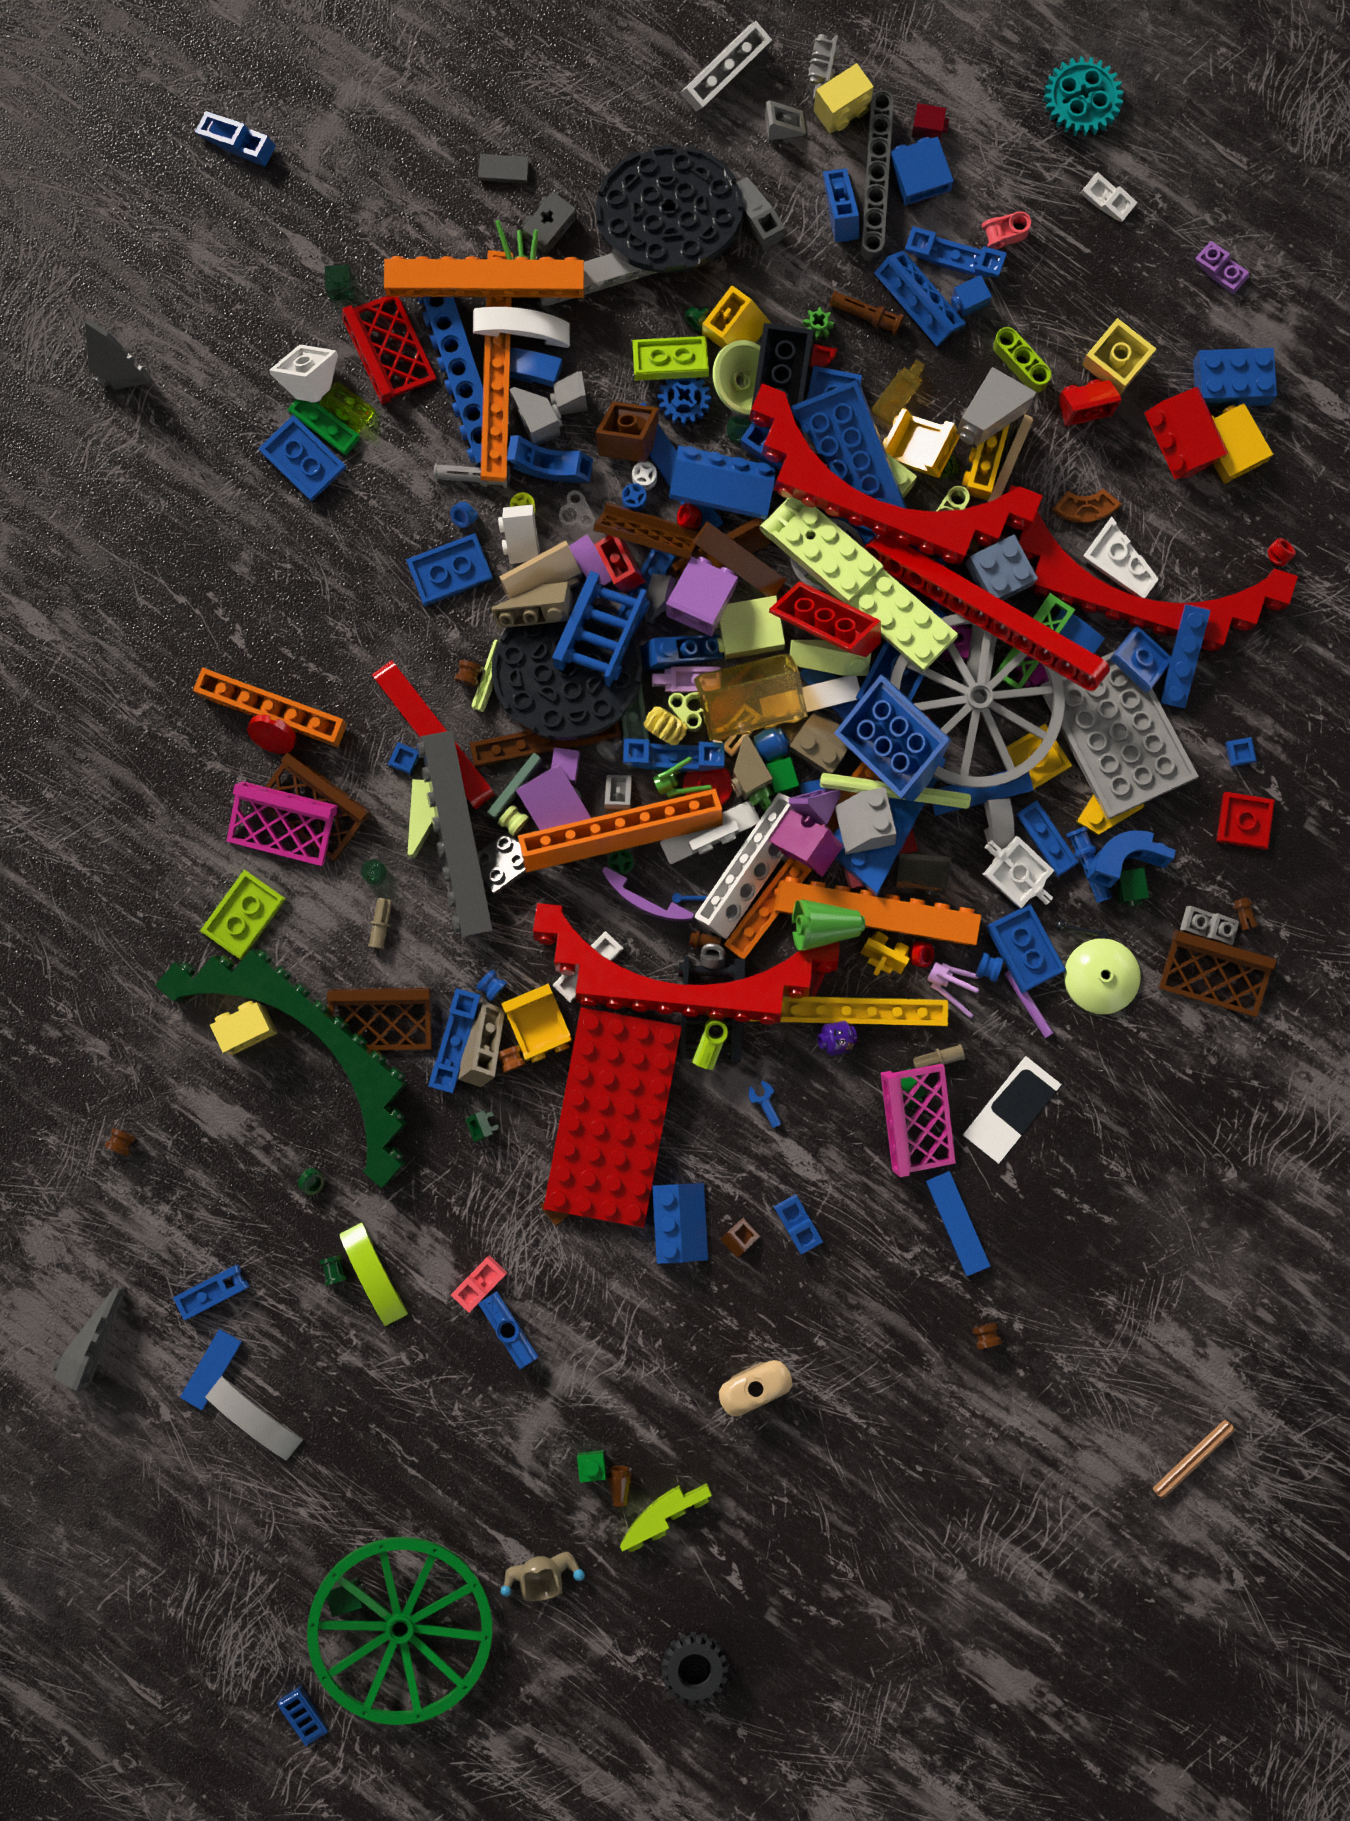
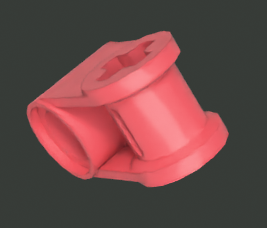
M1020 211L1002 217L991 218L983 222L981 226L986 231L988 237V248L999 249L1025 240L1031 226L1029 215ZM1016 223H1020L1025 228L1022 230H1017L1014 228L1013 225Z

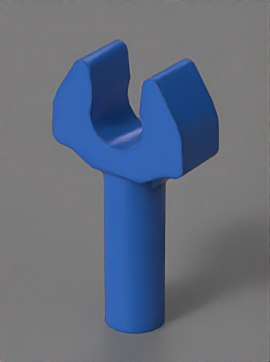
M761 1081L765 1094L759 1097L755 1094L754 1089L750 1087L749 1099L751 1103H758L762 1106L772 1128L781 1124L770 1102V1097L774 1090L771 1085Z

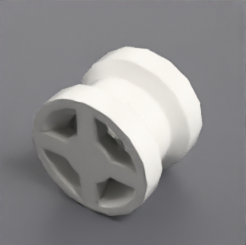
M650 462L637 463L632 470L633 483L643 486L646 491L651 490L657 482V471L654 465Z

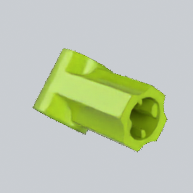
M710 1018L706 1022L692 1063L704 1069H714L723 1042L728 1034L727 1025L723 1019ZM720 1025L723 1028V1032L719 1036H713L709 1033L710 1027Z

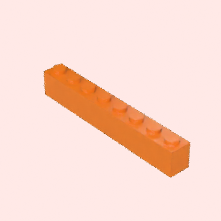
M393 256L391 259H384V290L387 297L584 298V260H579L576 257H567L564 260H554L551 257H542L539 260H530L527 257L505 260L502 257L480 259L470 256L465 259H455L450 256H444L440 259H430L426 256H419L416 259H405L402 256Z
M716 789L518 835L526 872H531L723 826L722 807Z
M786 877L785 881L781 880L778 883L774 912L792 915L795 902L805 899L857 910L865 918V928L969 946L977 944L981 915L974 914L975 909L960 907L959 911L950 910V905L935 903L934 907L927 906L924 900L910 898V902L900 901V896L885 894V898L876 897L868 890H860V894L850 892V887L836 885L835 889L825 888L826 883L811 881L810 885L801 884V879Z

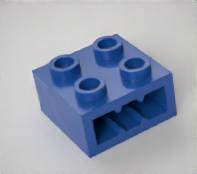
M938 136L931 139L930 137L922 138L917 143L909 146L903 144L891 151L890 165L905 206L951 191L954 181Z

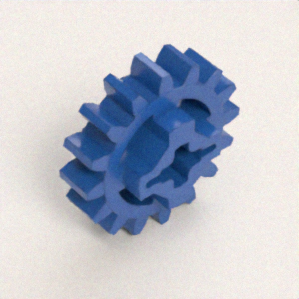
M696 378L665 379L667 386L660 385V392L663 394H658V401L662 402L659 404V410H666L664 418L667 419L671 416L672 424L680 420L682 426H685L688 420L694 425L696 417L702 420V411L708 412L709 406L707 404L711 403V396L707 395L710 393V388L703 387L705 380L703 378L699 381ZM671 392L674 399L669 404L668 395ZM698 393L701 396V401L699 405L695 400ZM682 396L683 398H686V397L688 396V397H689V401H687V400H685V399H683L682 401H680V397Z

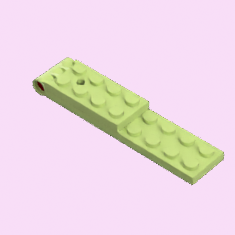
M793 497L788 498L759 526L761 532L768 539L773 541L840 601L881 620V636L922 672L958 637L957 632L889 575L878 560L816 507H808ZM809 536L815 537L812 540L807 539Z

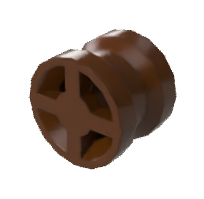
M460 660L458 664L460 668L459 673L455 674L454 680L466 686L478 687V676L482 673L483 667L470 661Z
M112 1127V1136L110 1140L106 1141L104 1146L112 1151L128 1156L130 1153L129 1146L135 1142L136 1136Z
M997 1322L972 1329L973 1334L977 1336V1349L1002 1344L1001 1338L997 1335Z

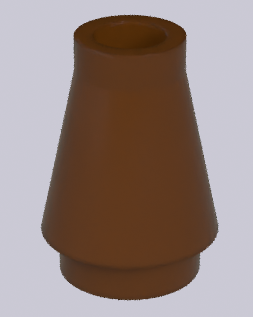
M627 1466L610 1467L606 1477L613 1506H627L632 1473L629 1472V1467Z

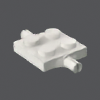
M1015 837L1003 849L996 845L993 840L988 842L989 845L986 844L985 849L995 858L983 875L1018 908H1022L1034 896H1037L1045 905L1050 902L1049 900L1053 899L1043 887L1046 879L1054 870L1023 840Z

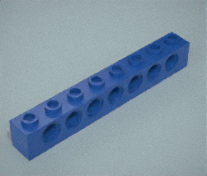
M417 297L419 305L424 304L426 312L422 313L426 327L432 326L434 334L429 336L434 350L439 349L441 357L437 358L441 373L446 371L448 380L444 381L448 395L454 394L456 400L455 403H452L456 418L461 417L463 422L459 429L463 441L468 440L471 447L466 449L470 463L476 462L477 467L481 468V444L476 443L475 440L477 437L482 436L483 386L454 297ZM436 300L443 301V304L439 307L431 306ZM442 323L451 324L446 330L438 328ZM450 345L458 347L455 352L449 353L446 351ZM457 368L465 369L462 375L453 374ZM466 390L473 392L469 398H462L460 396ZM472 413L480 415V418L476 421L468 420L469 415Z

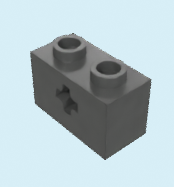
M553 191L548 197L542 198L538 204V210L533 216L529 215L522 225L523 236L531 244L533 232L535 229L538 230L537 248L546 255L577 219L576 208Z

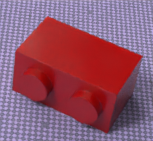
M608 535L594 544L614 585L623 594L646 582L627 543L623 539Z

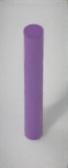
M1010 972L1004 973L1044 1038L1053 1034V1031L1028 992L1026 991L1021 994Z

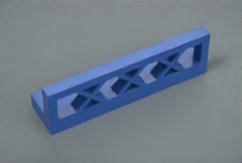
M904 250L888 256L874 274L936 346L943 344L951 333L963 328L966 324Z

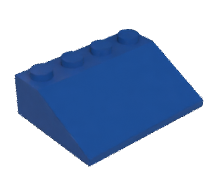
M882 674L834 732L901 799L915 801L930 783L951 742V739Z

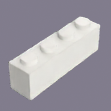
M757 21L753 22L699 73L680 94L695 111L700 110L772 39Z

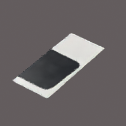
M1025 1056L963 1135L999 1164L1062 1084Z

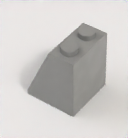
M992 367L961 418L956 434L960 435V439L967 444L974 443L977 446L1027 413L1036 392Z

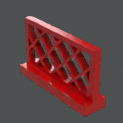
M384 296L354 308L352 305L342 308V320L381 405L390 402L391 398L436 381V376L399 297ZM394 301L397 307L395 316L383 312V306ZM369 311L376 314L373 323L370 324L362 321L359 314ZM379 316L392 321L388 331L375 326ZM395 323L406 327L407 333L405 337L392 333ZM373 331L386 336L382 346L371 341L370 337ZM389 337L402 342L399 352L385 348ZM405 344L416 348L417 354L415 359L402 354ZM383 352L396 357L392 368L381 363L380 358ZM399 359L412 364L408 374L395 369ZM415 366L426 370L428 377L418 379L411 375ZM393 374L406 379L403 386L393 389L390 382Z

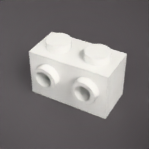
M533 505L503 508V515L498 518L500 533L505 532L506 540H502L503 554L509 557V563L527 562L540 555Z

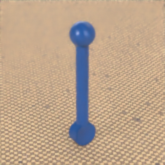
M675 893L672 896V900L674 903H680L681 901H705L708 896H681V894Z

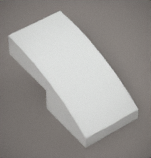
M1099 172L1091 178L1080 192L1092 204L1120 222L1126 218L1137 204V201L1120 186L1115 188Z

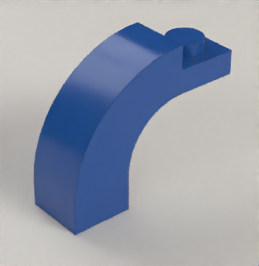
M519 435L510 437L507 460L514 464L513 469L546 480L590 483L593 458L581 451L550 450L539 447Z
M1128 831L1121 833L1108 841L1094 857L1088 871L1087 880L1111 888L1120 878L1123 861L1136 859L1165 868L1174 859L1176 850L1168 848L1163 843L1152 842L1154 833Z

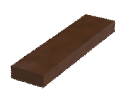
M709 522L705 523L693 540L695 545L767 597L776 596L787 580Z

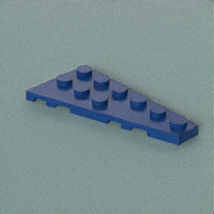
M942 758L938 766L944 768L946 759ZM932 777L930 783L925 788L933 789L938 779ZM888 797L896 830V844L846 855L843 846L836 856L835 860L876 897L889 875L895 859L904 846L920 811H922L925 805L924 802ZM838 828L833 835L843 844L840 828Z

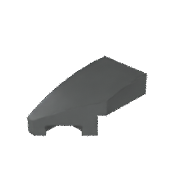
M652 574L647 592V600L650 603L645 614V622L653 625L656 622V617L662 612H666V603L674 589L675 578L667 575Z

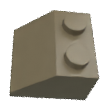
M816 710L791 743L789 752L821 773L834 774L850 749L834 734L840 725Z
M748 734L742 739L731 780V787L736 796H742L744 801L749 799V796L766 786L771 787L773 779Z

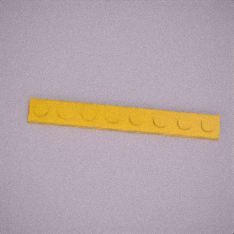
M783 996L780 1022L834 1023L846 1021L848 1024L948 1026V1000L812 996L795 999Z

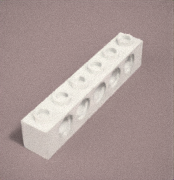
M781 793L776 795L694 916L710 931L725 939L733 931L783 857V854L770 840L790 810L796 811L789 804L788 798L790 797Z

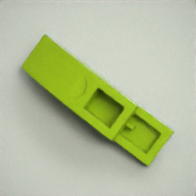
M706 1483L686 1494H683L680 1485L656 1499L637 1517L626 1532L620 1544L622 1552L627 1549L629 1552H633L644 1546L642 1542L649 1538H652L653 1541L662 1538L667 1534L665 1530L669 1529L670 1526L667 1521L668 1517H671L672 1520L686 1513L684 1509L692 1505L698 1508L708 1503V1497L712 1496L708 1484Z

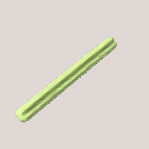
M822 773L820 787L859 793L885 787L889 798L901 799L883 781ZM925 788L915 801L967 809L970 806L971 795Z

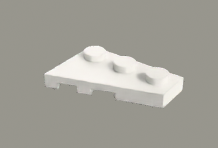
M1111 517L1082 559L1134 596L1145 598L1158 581V577L1143 557L1138 555L1130 544L1131 541L1126 535H1123L1117 527L1116 521Z

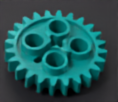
M1080 56L1079 62L1076 63L1073 58H1070L1069 66L1062 62L1060 70L1054 68L1053 76L1048 77V85H1045L1044 93L1046 94L1043 98V102L1048 103L1045 111H1052L1049 117L1050 120L1058 119L1056 127L1062 124L1065 125V133L1072 128L1074 136L1077 135L1079 130H1082L1084 137H1086L1088 130H1091L1096 135L1098 127L1104 131L1107 123L1112 125L1114 117L1118 116L1119 108H1121L1123 100L1120 98H1122L1124 91L1118 90L1122 82H1114L1117 73L1109 74L1110 65L1103 69L1101 67L1102 60L1097 64H1093V57H1090L1087 63L1084 61L1083 56ZM1091 79L1096 84H1089L1086 80ZM1068 86L1072 88L1073 91L1068 92L1064 90L1063 87ZM1099 101L1103 103L1104 106L1099 107L1095 105L1094 102ZM1076 108L1081 113L1075 114L1071 111V109Z

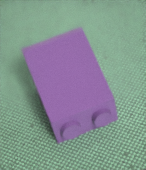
M691 557L666 603L667 617L712 637L737 586L738 577L734 576L735 573L728 568L722 567L719 569L712 566V562L703 557L698 559Z

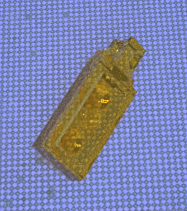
M916 360L909 370L905 367L902 371L900 370L872 407L871 412L891 426L895 417L900 414L902 408L906 406L920 387L922 379L919 376L924 370L925 364Z

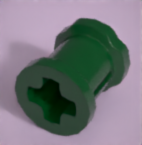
M341 1255L319 1261L320 1265H323L326 1277L325 1286L348 1280L342 1270Z

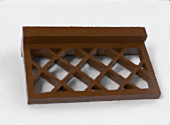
M609 502L605 504L604 512L593 527V531L690 559L697 550L698 546L693 543V540L700 532L699 529L681 527L676 522Z
M286 753L281 760L282 764L265 787L279 791L295 788L296 795L301 796L299 787L309 786L313 789L315 800L329 801L334 805H338L337 813L333 817L335 818L337 832L330 833V836L337 835L339 846L334 853L328 849L326 852L327 857L336 861L363 822L367 821L371 816L372 812L294 753ZM285 770L293 774L294 785L282 787L280 777ZM298 779H300V780H301L302 782H304V783H303V784H299ZM318 794H320V795H321L322 797H324V798H323V799H319V798H318ZM265 808L274 817H279L274 808ZM338 809H340L344 813L338 814ZM349 816L355 821V824L349 831L341 832L339 817ZM301 819L297 821L288 820L293 829L298 827L295 824H303ZM314 819L313 821L318 822L319 834L324 832L322 820ZM305 826L295 831L307 842L312 839V836L306 833ZM347 834L345 838L342 840V835ZM315 841L310 843L320 851Z
M1174 929L1172 944L1158 988L1257 1017L1271 971L1274 969L1277 959ZM1177 946L1187 949L1191 956V959L1180 965L1174 957ZM1192 951L1199 952L1200 954L1194 956ZM1209 955L1216 966L1203 972L1197 959ZM1216 958L1223 959L1225 961L1219 963ZM1173 962L1176 967L1171 969V965ZM1194 962L1200 974L1187 981L1181 968ZM1229 962L1236 963L1241 973L1227 979L1221 967ZM1241 965L1247 966V967H1250V968H1248V969H1246V970H1243V968L1241 967ZM1218 969L1224 982L1211 987L1205 975ZM1254 969L1264 971L1261 982L1252 986L1246 974ZM1178 970L1184 983L1176 987L1166 985L1168 975ZM1243 976L1249 988L1236 995L1230 982ZM1202 977L1209 990L1201 994H1195L1189 984ZM1227 984L1233 997L1224 1002L1219 1001L1214 991ZM1187 986L1189 991L1182 990L1181 988ZM1251 992L1255 998L1253 1010L1243 1008L1238 998ZM1211 993L1214 999L1206 997V995ZM1235 1000L1238 1006L1230 1004V1002Z
M431 987L330 989L327 991L329 1013L333 1017H336L335 1006L344 1005L352 1012L345 1020L346 1023L355 1015L365 1025L358 1032L359 1035L366 1028H369L378 1037L373 1044L366 1045L369 1049H432ZM395 1004L402 1013L393 1022L382 1011L388 1005ZM401 1004L410 1005L405 1009ZM414 1004H425V1015L418 1022L408 1010ZM350 1005L359 1006L354 1010ZM363 1005H370L377 1011L369 1022L357 1013ZM376 1005L384 1006L381 1009H379ZM379 1014L390 1024L382 1034H379L370 1025ZM404 1014L416 1024L407 1034L396 1025ZM424 1019H425V1027L421 1024V1022H422ZM392 1027L403 1036L397 1044H390L383 1037ZM419 1027L426 1034V1044H416L408 1036ZM406 1039L410 1044L401 1043ZM379 1040H381L384 1044H376V1043H377Z

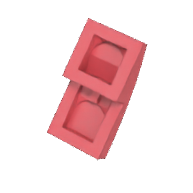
M489 1255L460 1284L451 1296L470 1313L507 1272Z

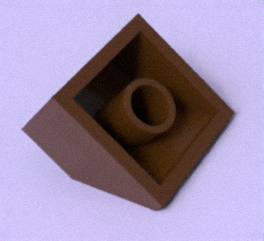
M612 401L596 431L599 456L646 463L654 447L659 408Z

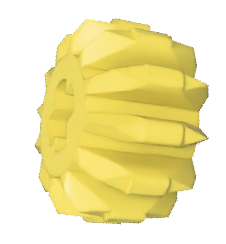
M654 707L648 713L647 719L644 722V726L648 731L671 745H678L688 729L686 723L661 707Z

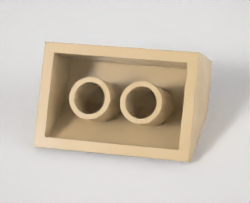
M565 540L499 577L508 599H512L543 584L568 582L570 589L580 583L579 580L582 579V573Z

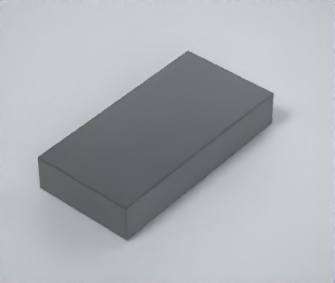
M480 154L478 180L527 184L529 157Z

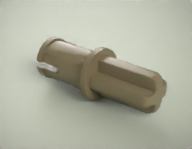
M378 898L374 920L370 922L373 925L368 944L369 947L384 949L387 928L390 927L388 922L392 901L389 899Z
M958 1044L957 1046L940 1051L937 1048L933 1053L915 1057L913 1063L915 1069L937 1064L945 1065L965 1060V1055L961 1044Z

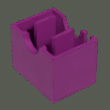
M790 810L770 840L785 857L795 859L810 869L813 868L822 877L844 846L825 824L822 826L817 824L810 816H807L804 820L802 815Z

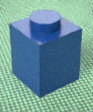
M979 275L954 287L951 303L955 311H959L962 317H965L988 306L992 295L982 276Z

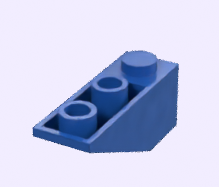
M719 634L712 637L700 635L653 638L640 646L644 671L670 669L671 667L721 660L723 655L719 653L717 642Z

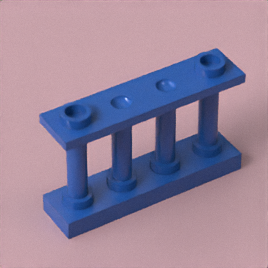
M590 571L553 654L554 668L564 671L567 663H577L605 673V686L610 687L613 679L617 680L622 668L620 663L641 614L645 615L648 610L650 601L647 600L646 590L641 589L638 598L635 599L604 588L603 584H601L600 574ZM599 597L633 608L628 621L594 609L592 605L595 598L599 599ZM591 618L622 629L623 633L619 642L585 631L583 627L585 621ZM582 640L614 651L610 663L607 664L576 653L575 649H573L576 641L580 642Z

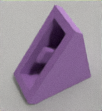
M817 790L788 798V801L792 808L804 817V820L807 816H810L817 824H827L841 794L840 790Z

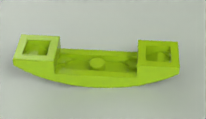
M363 1222L339 1234L353 1268L384 1326L406 1316L408 1312L398 1292L395 1291Z

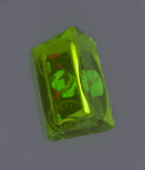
M338 381L331 386L330 390L320 400L322 407L356 433L362 430L376 411V409Z

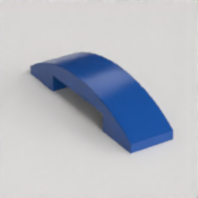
M912 226L905 247V251L930 263L958 272L985 277H999L1007 255L1006 252L985 246L981 250L936 237L935 232Z
M624 738L623 764L667 771L679 762L691 757L692 761L676 772L709 771L724 768V743L699 742V746L649 744V739Z
M456 988L449 1011V1019L428 1087L450 1093L454 1092L459 1078L462 1055L477 1014L481 995Z

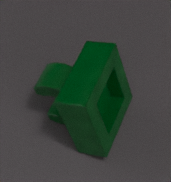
M483 1110L465 1119L474 1143L487 1138L499 1128L498 1125L490 1126L487 1120L494 1115L493 1112L485 1114Z

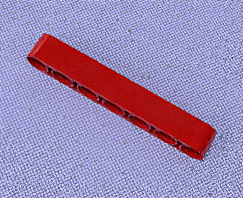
M392 660L372 674V677L419 737L447 731ZM455 742L465 796L476 810L496 794Z

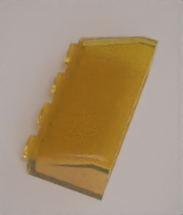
M780 654L704 673L694 679L710 741H722L732 735H746L756 729H770L780 723H793L808 717L799 670L791 655Z

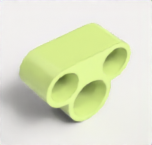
M692 692L685 697L681 693H673L668 700L669 709L676 717L687 724L688 731H698L702 725L700 715L705 710V698L697 692ZM675 700H680L682 705L674 707L672 703ZM690 700H699L702 707L698 711L690 710L687 706ZM690 719H696L698 724L690 726L688 722Z

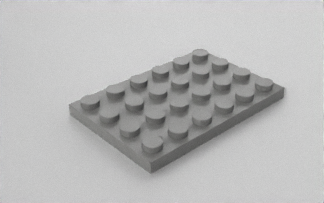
M1114 652L1101 657L1108 663L1110 672L1094 691H1088L1061 675L1065 694V707L1060 730L1107 820L1199 777L1153 689L1151 688V690L1145 693L1110 660ZM1050 681L1041 684L1040 687L1051 686ZM1052 694L1043 695L1052 713Z

